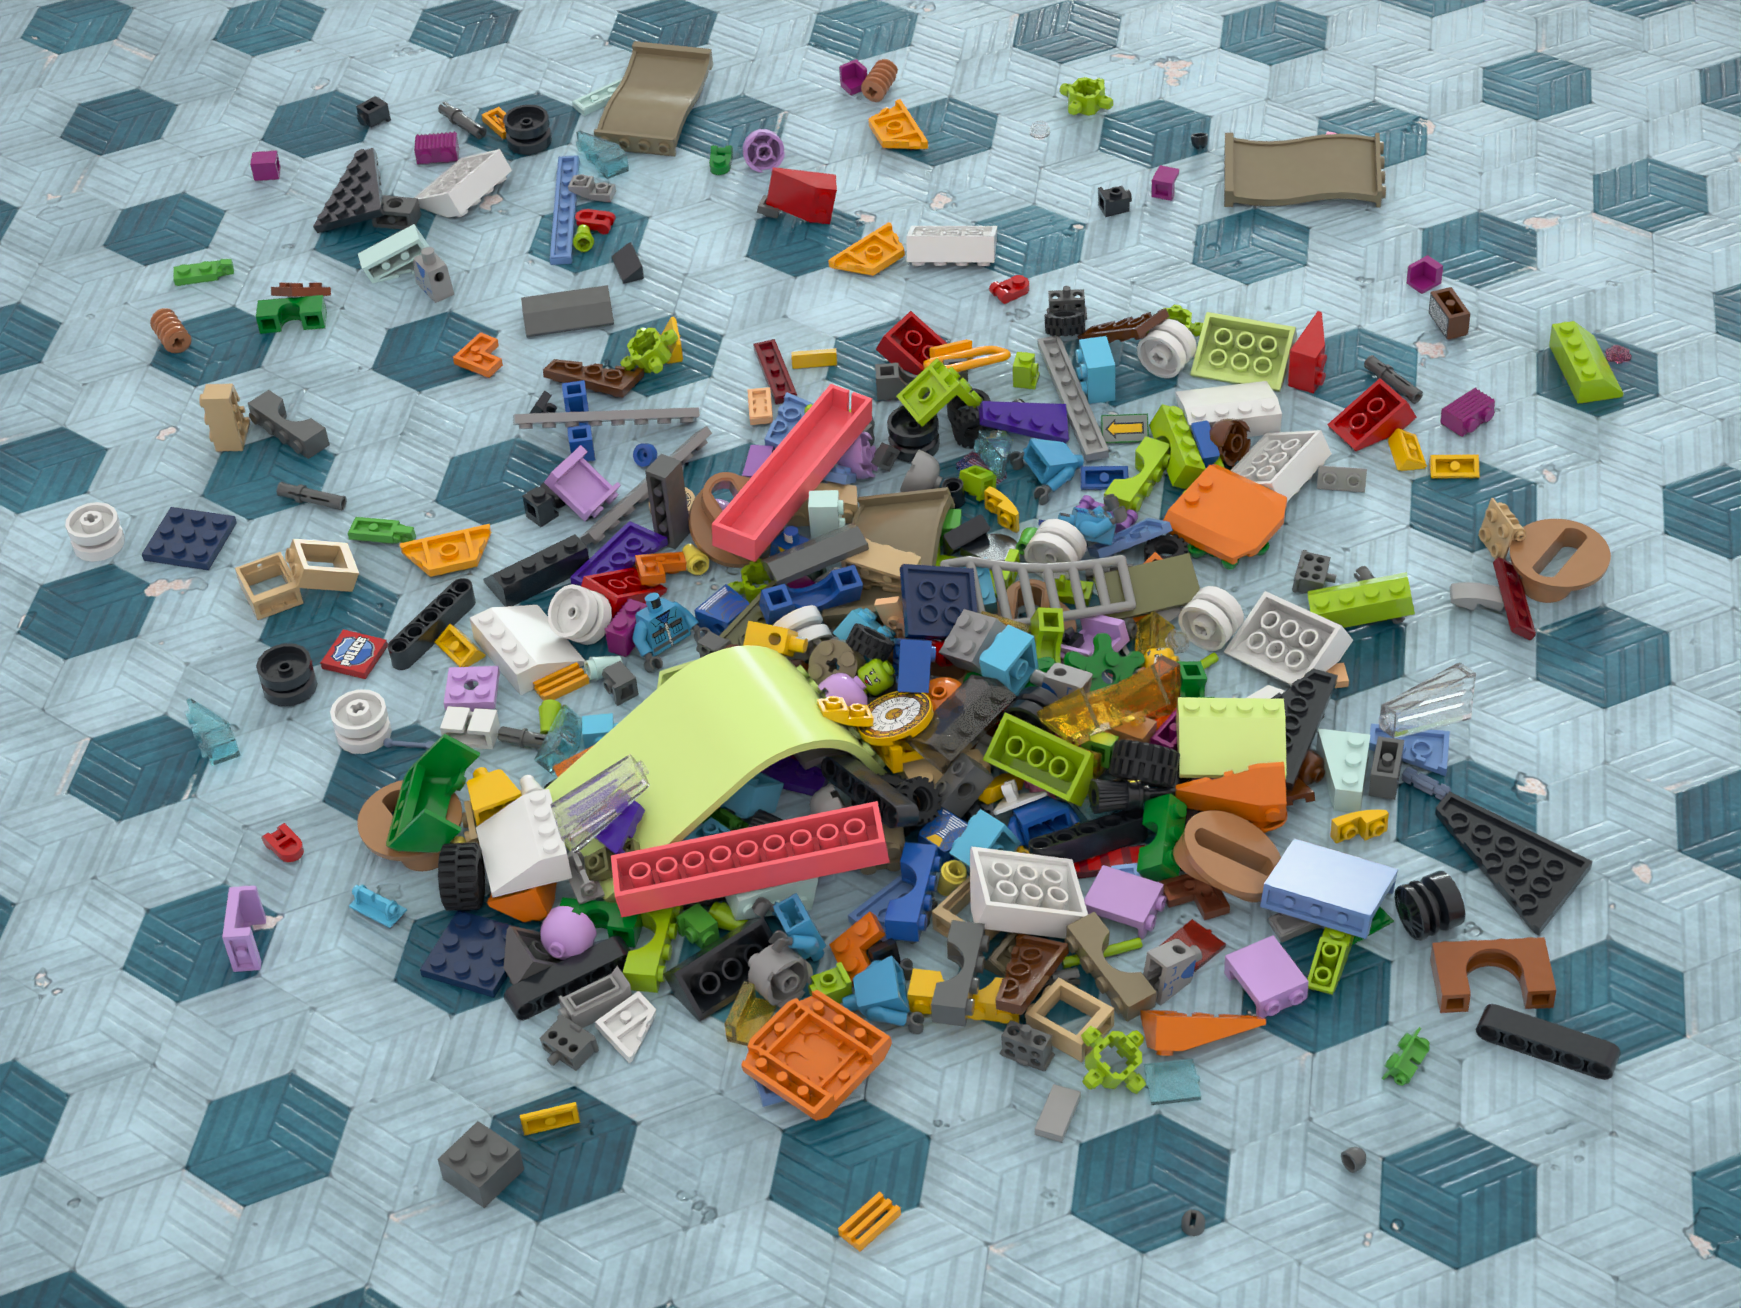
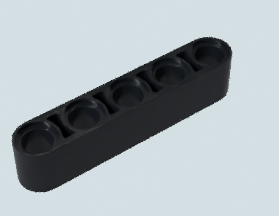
M459 578L453 581L388 643V651L393 668L397 670L410 668L435 644V641L449 624L454 626L474 607L476 599L472 582L469 579Z
M852 755L827 756L822 760L821 771L823 776L859 805L878 802L882 823L887 827L915 826L918 823L919 810L916 804Z
M1144 809L1126 812L1122 810L1035 837L1028 843L1029 854L1072 859L1073 863L1143 842L1148 838V828L1143 825Z
M613 936L588 948L581 954L571 956L512 985L505 991L504 1000L518 1020L529 1019L559 1004V996H567L610 975L617 966L623 973L628 951L631 950L622 937Z
M1488 1004L1485 1007L1475 1029L1476 1034L1487 1042L1602 1080L1612 1077L1621 1055L1619 1047L1612 1042L1496 1004Z

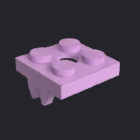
M499 666L449 667L444 697L445 711L448 706L470 708L471 712H474L475 708L495 709L500 676ZM473 681H476L479 684L473 690H467L464 688L465 684H467L469 687H473Z

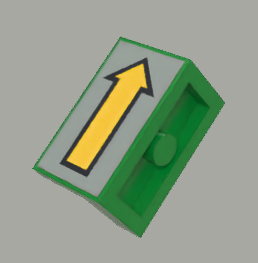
M1148 413L1101 415L1100 417L1102 436L1105 443L1142 442L1145 436L1149 437Z

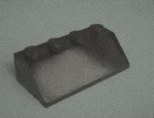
M972 674L934 711L929 725L913 738L909 736L905 742L944 775L962 752L966 754L1000 720L1004 710L1010 703L1014 702L1017 696L998 679Z

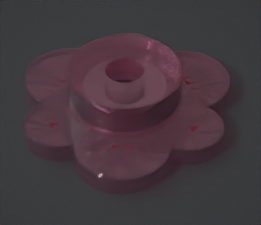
M1613 345L1605 351L1606 360L1610 362L1615 361L1618 364L1623 363V361H1630L1632 355L1629 353L1630 350L1620 345Z

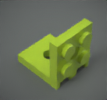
M938 358L896 396L922 427L956 395L968 406H973V408L979 406L983 401L975 391L970 392L972 386L964 378L959 380L961 376L952 366L948 369ZM927 392H930L929 396L923 399V396Z

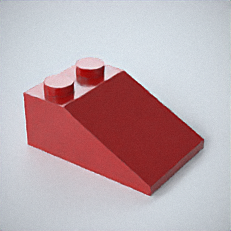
M772 167L766 204L808 222L830 224L837 192L836 174Z
M910 311L883 336L876 350L890 363H898L903 370L919 375L924 370V361L930 359L929 348L948 343Z
M1321 311L1316 312L1290 350L1288 386L1313 394L1318 386L1323 385L1326 377L1323 368L1326 364L1327 355L1324 354L1325 339Z
M1379 378L1327 425L1353 450L1358 451L1389 438L1397 428L1403 430L1417 416L1409 403Z
M634 567L584 576L581 587L603 594L608 599L611 606L612 619L615 618L617 612H620V609H622V606L625 605L628 599L646 604L645 597L648 594L658 593L661 597L667 592V588L661 584L657 586L641 585L637 569Z

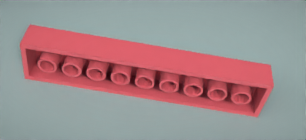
M877 801L611 856L614 893L621 917L890 863Z

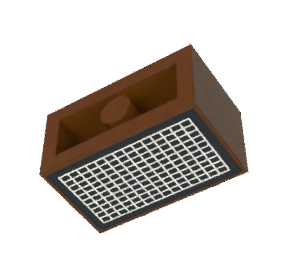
M1448 287L1431 291L1429 314L1445 338L1449 340L1468 335L1470 312L1453 288Z

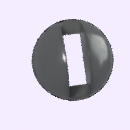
M1350 1147L1341 1153L1342 1163L1348 1171L1355 1173L1366 1165V1153L1362 1148Z
M1190 1209L1186 1211L1181 1220L1183 1232L1189 1236L1202 1234L1205 1230L1204 1215L1197 1210ZM1191 1219H1196L1195 1226L1190 1225Z

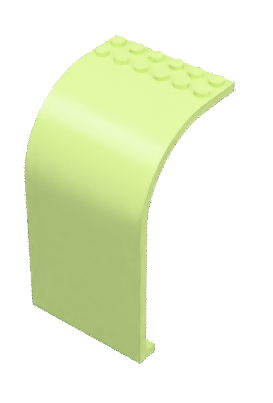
M745 645L710 653L675 673L546 789L550 791L565 846L569 851L578 850L584 857L605 846L570 819L564 811L612 783L645 809L632 838L639 842L641 850L682 841L754 776L790 755L817 748L840 749L855 755L867 768L875 774L879 773V775L887 773L884 769L886 764L873 750L871 745L861 739L862 736L855 726L837 723L822 715L817 705V699H826L825 691L819 689L817 683L809 677L808 672L801 665L796 667L783 654L773 649ZM613 878L599 881L605 894L603 899L606 902L617 903Z

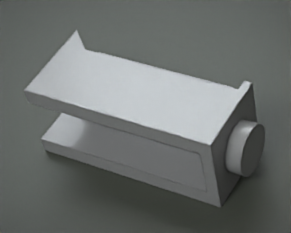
M617 966L610 975L567 996H559L561 1008L558 1009V1014L565 1016L584 1028L632 996L630 983Z

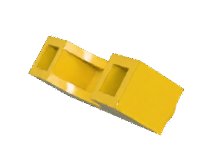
M913 968L907 994L910 1012L932 1014L931 1003L936 983L944 981L941 971ZM995 977L987 987L979 990L978 994H973L972 999H975L973 1016H968L969 1019L1009 1023L1012 1020L1019 1023L1020 1014H1012L996 1009L995 999L1003 978Z

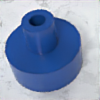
M650 443L638 444L634 448L633 459L638 466L648 467L657 459V450Z

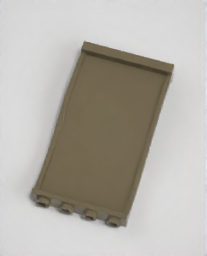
M634 41L632 55L625 74L604 108L597 129H594L596 148L676 156V146L683 125L703 90L709 70H712V49Z
M1225 133L1224 207H1233V203L1256 206H1283L1325 199H1356L1375 202L1376 207H1381V199L1386 198V186H1382V184H1385V171H1381V169H1384L1385 163L1384 156H1381L1384 153V142H1380V133H1375L1374 137L1355 134H1324L1285 141H1252L1235 138L1234 133Z
M948 487L858 497L859 507L851 524L857 525L865 538L871 542L889 545L894 549L904 552H912L921 557V565L936 566L943 523L948 510L955 507ZM881 586L862 589L860 600L823 610L822 618L824 624L828 628L835 630L852 610L868 608L877 616L876 621L883 627L884 624L874 606L876 599L899 596L902 601V593L883 591Z

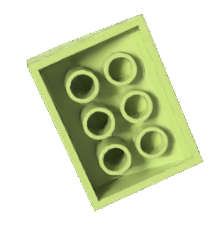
M1206 312L1190 375L1233 384L1267 381L1273 391L1280 392L1289 369L1290 350L1298 338L1296 327Z
M1178 697L1176 730L1178 753H1180L1178 764L1179 778L1224 777V772L1233 770L1234 774L1247 771L1249 765L1284 762L1286 779L1284 699Z

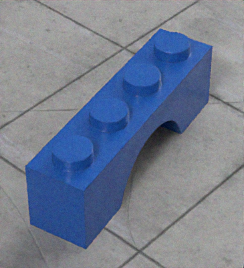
M585 381L562 383L565 411H589ZM579 423V426L567 428L571 454L581 445L587 451L583 458L587 462L595 461L591 426L588 423Z
M854 564L832 570L824 579L808 587L795 589L789 588L786 584H781L761 590L759 606L766 623L771 625L788 613L805 606L813 605L817 607L818 611L860 600L863 583Z
M905 842L900 859L902 881L911 884L914 888L903 897L889 900L884 919L886 939L892 938L893 940L919 942L921 932L926 931L927 928L926 912L931 911L932 908L931 892H936L937 889L936 873L941 872L942 857L938 856L937 845Z

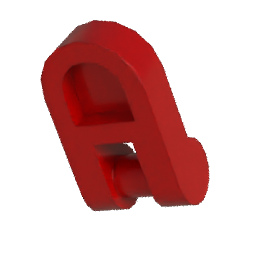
M583 209L575 214L578 227L580 225H587L590 230H598L603 235L609 233L611 225L616 220L615 215L609 211Z
M1015 275L1000 283L997 281L993 282L989 286V292L994 296H998V300L1006 304L1029 292V280L1022 275Z
M285 823L279 825L275 832L271 834L268 832L261 836L264 845L284 862H294L304 854L301 839Z

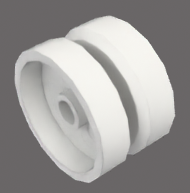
M1165 319L1149 330L1147 336L1142 338L1137 346V354L1142 365L1152 374L1162 378H1173L1196 352V341L1192 333L1185 325L1172 319Z
M95 502L82 505L72 511L66 519L65 527L71 539L73 551L82 560L91 562L103 561L117 554L124 545L125 536L120 526L118 514L114 507L109 504Z
M1048 519L1041 523L1026 546L1024 558L1027 563L1080 561L1087 551V543L1083 534L1075 526L1063 520ZM1068 572L1053 573L1054 578L1059 579L1062 574L1065 575L1066 580L1069 579ZM1035 573L1044 579L1043 573Z
M574 584L560 589L551 600L548 609V623L551 630L557 636L585 645L599 641L605 635V628H607L612 619L610 603L603 594Z
M1214 586L1201 588L1179 614V625L1184 635L1193 644L1208 651L1222 649L1244 622V614L1237 600L1227 591Z
M810 605L796 609L783 616L773 625L798 632V637L808 639L805 653L794 652L793 657L785 656L790 660H809V656L815 648L812 643L813 640L820 638L821 641H826L833 638L828 626L821 624L823 618L816 606Z
M355 690L340 696L333 703L330 711L338 744L343 750L353 754L373 752L384 746L383 742L386 738H390L392 729L385 701L378 693L371 690Z

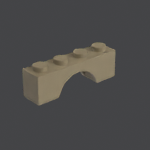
M1094 911L1067 925L1065 943H1068L1069 951L1078 956L1083 970L1093 976L1098 990L1102 994L1106 993L1109 997L1114 1011L1117 1014H1121L1128 1022L1139 1016L1140 1010H1150L1155 1007L1157 992L1142 972L1128 973L1119 971L1105 960L1103 953L1109 946L1110 931Z

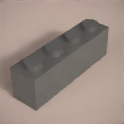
M660 454L645 470L654 532L667 537V547L676 549L690 534L682 462L676 458Z

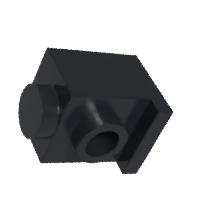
M377 96L356 106L357 120L362 126L368 125L373 127L384 120L387 122L391 121L388 103Z
M1123 186L1112 187L1106 190L1102 187L1098 188V206L1105 217L1130 212L1132 195L1129 189L1125 190Z
M535 487L522 495L526 517L538 526L543 527L559 516V512L553 507L554 500L552 496L545 492L544 488Z

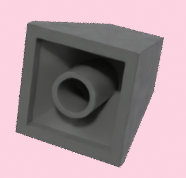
M514 926L508 927L504 969L513 985L563 961L550 955L543 947L540 938L541 932Z

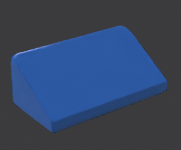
M1209 421L1191 423L1190 431L1205 468L1217 461L1220 453L1218 447L1210 440L1209 431L1211 427Z
M1081 466V490H1107L1114 479L1128 478V466Z

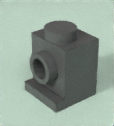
M621 661L603 669L604 688L609 694L612 693L614 695V701L617 706L639 695L636 677Z

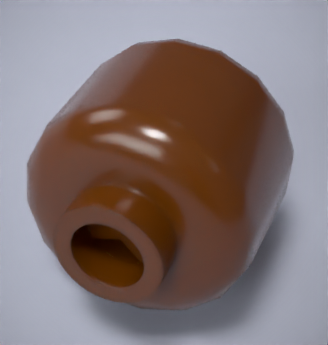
M1311 749L1308 751L1298 776L1307 786L1314 782H1320L1325 775L1324 759Z

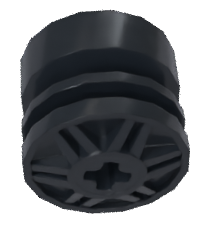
M1444 871L1434 872L1424 876L1420 882L1413 880L1409 884L1400 885L1395 889L1394 899L1399 918L1408 934L1415 940L1421 941L1428 936L1436 935L1439 929L1447 931L1462 925L1465 921L1466 913L1461 893L1450 875Z

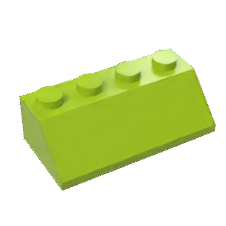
M1575 321L1552 324L1549 346L1577 403L1623 397L1624 393L1594 335Z
M1407 572L1308 591L1310 612L1335 622L1343 628L1415 614Z
M1006 712L983 758L984 761L1080 807L1088 794L1091 779H1093V753Z

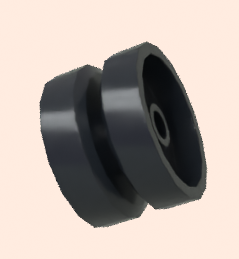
M521 105L509 110L504 115L503 123L506 131L507 145L514 153L531 155L547 149L551 144L552 135L549 127V116L547 111L541 106Z
M905 406L895 409L889 415L887 421L888 443L890 446L900 450L897 459L912 462L918 450H922L931 456L936 454L940 445L938 433L939 419L937 414L923 427L915 420Z
M288 643L276 645L264 651L258 658L257 672L264 696L270 703L277 706L301 704L316 691L318 683L311 657L303 646Z
M1029 686L1023 689L1000 717L1001 722L1006 712L1052 735H1055L1059 728L1065 729L1068 724V714L1063 703L1049 690L1039 686Z

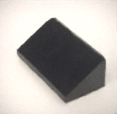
M630 242L612 256L623 284L644 279L642 264Z
M978 515L943 535V555L951 556L960 551L962 546L982 535H986L991 528L984 517Z

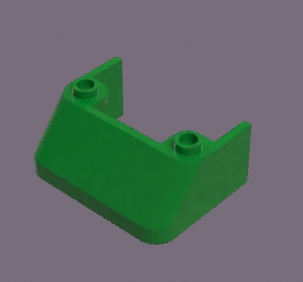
M444 733L409 768L401 785L386 847L397 852L438 853L441 851L443 844H449L461 832L462 827L445 818L451 795L456 790L460 791L466 782V777H464L465 771L480 756V752Z

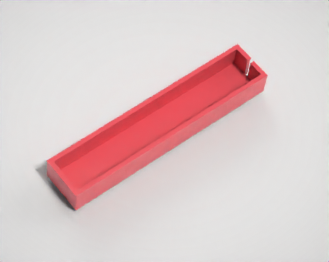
M830 384L712 523V546L756 562L807 500L809 491L816 489L872 421V398L853 392L851 394V412H849V390Z

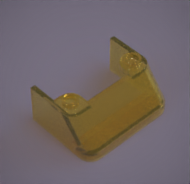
M1151 665L1119 683L1089 693H1085L1083 687L1037 711V714L1044 725L1068 743L1075 742V745L1078 746L1090 741V736L1128 723L1131 724V727L1146 722L1145 716L1169 705L1170 701L1155 666Z

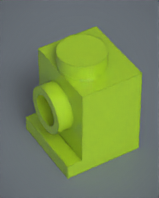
M1016 353L1012 366L1013 387L1036 389L1040 372H1038L1039 364L1035 363L1034 353Z
M977 465L960 471L959 478L963 481L964 491H967L969 495L976 496V500H984V491L989 486L996 489L997 473Z
M842 962L836 963L835 968L811 976V985H808L810 996H812V991L819 990L839 1004L843 1003V997L853 994L852 981Z

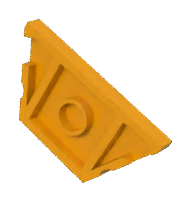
M901 99L896 100L895 106L891 109L885 107L880 113L868 119L869 127L882 148L928 149L927 139Z
M888 222L829 259V267L874 276L904 257L905 250L902 243L899 242V237L893 232L892 224Z
M490 524L400 543L401 553L430 577L477 567L492 533Z

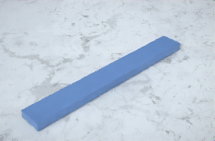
M578 155L558 157L550 249L551 265L572 264L577 194L569 191L568 185L573 175H579L580 160Z

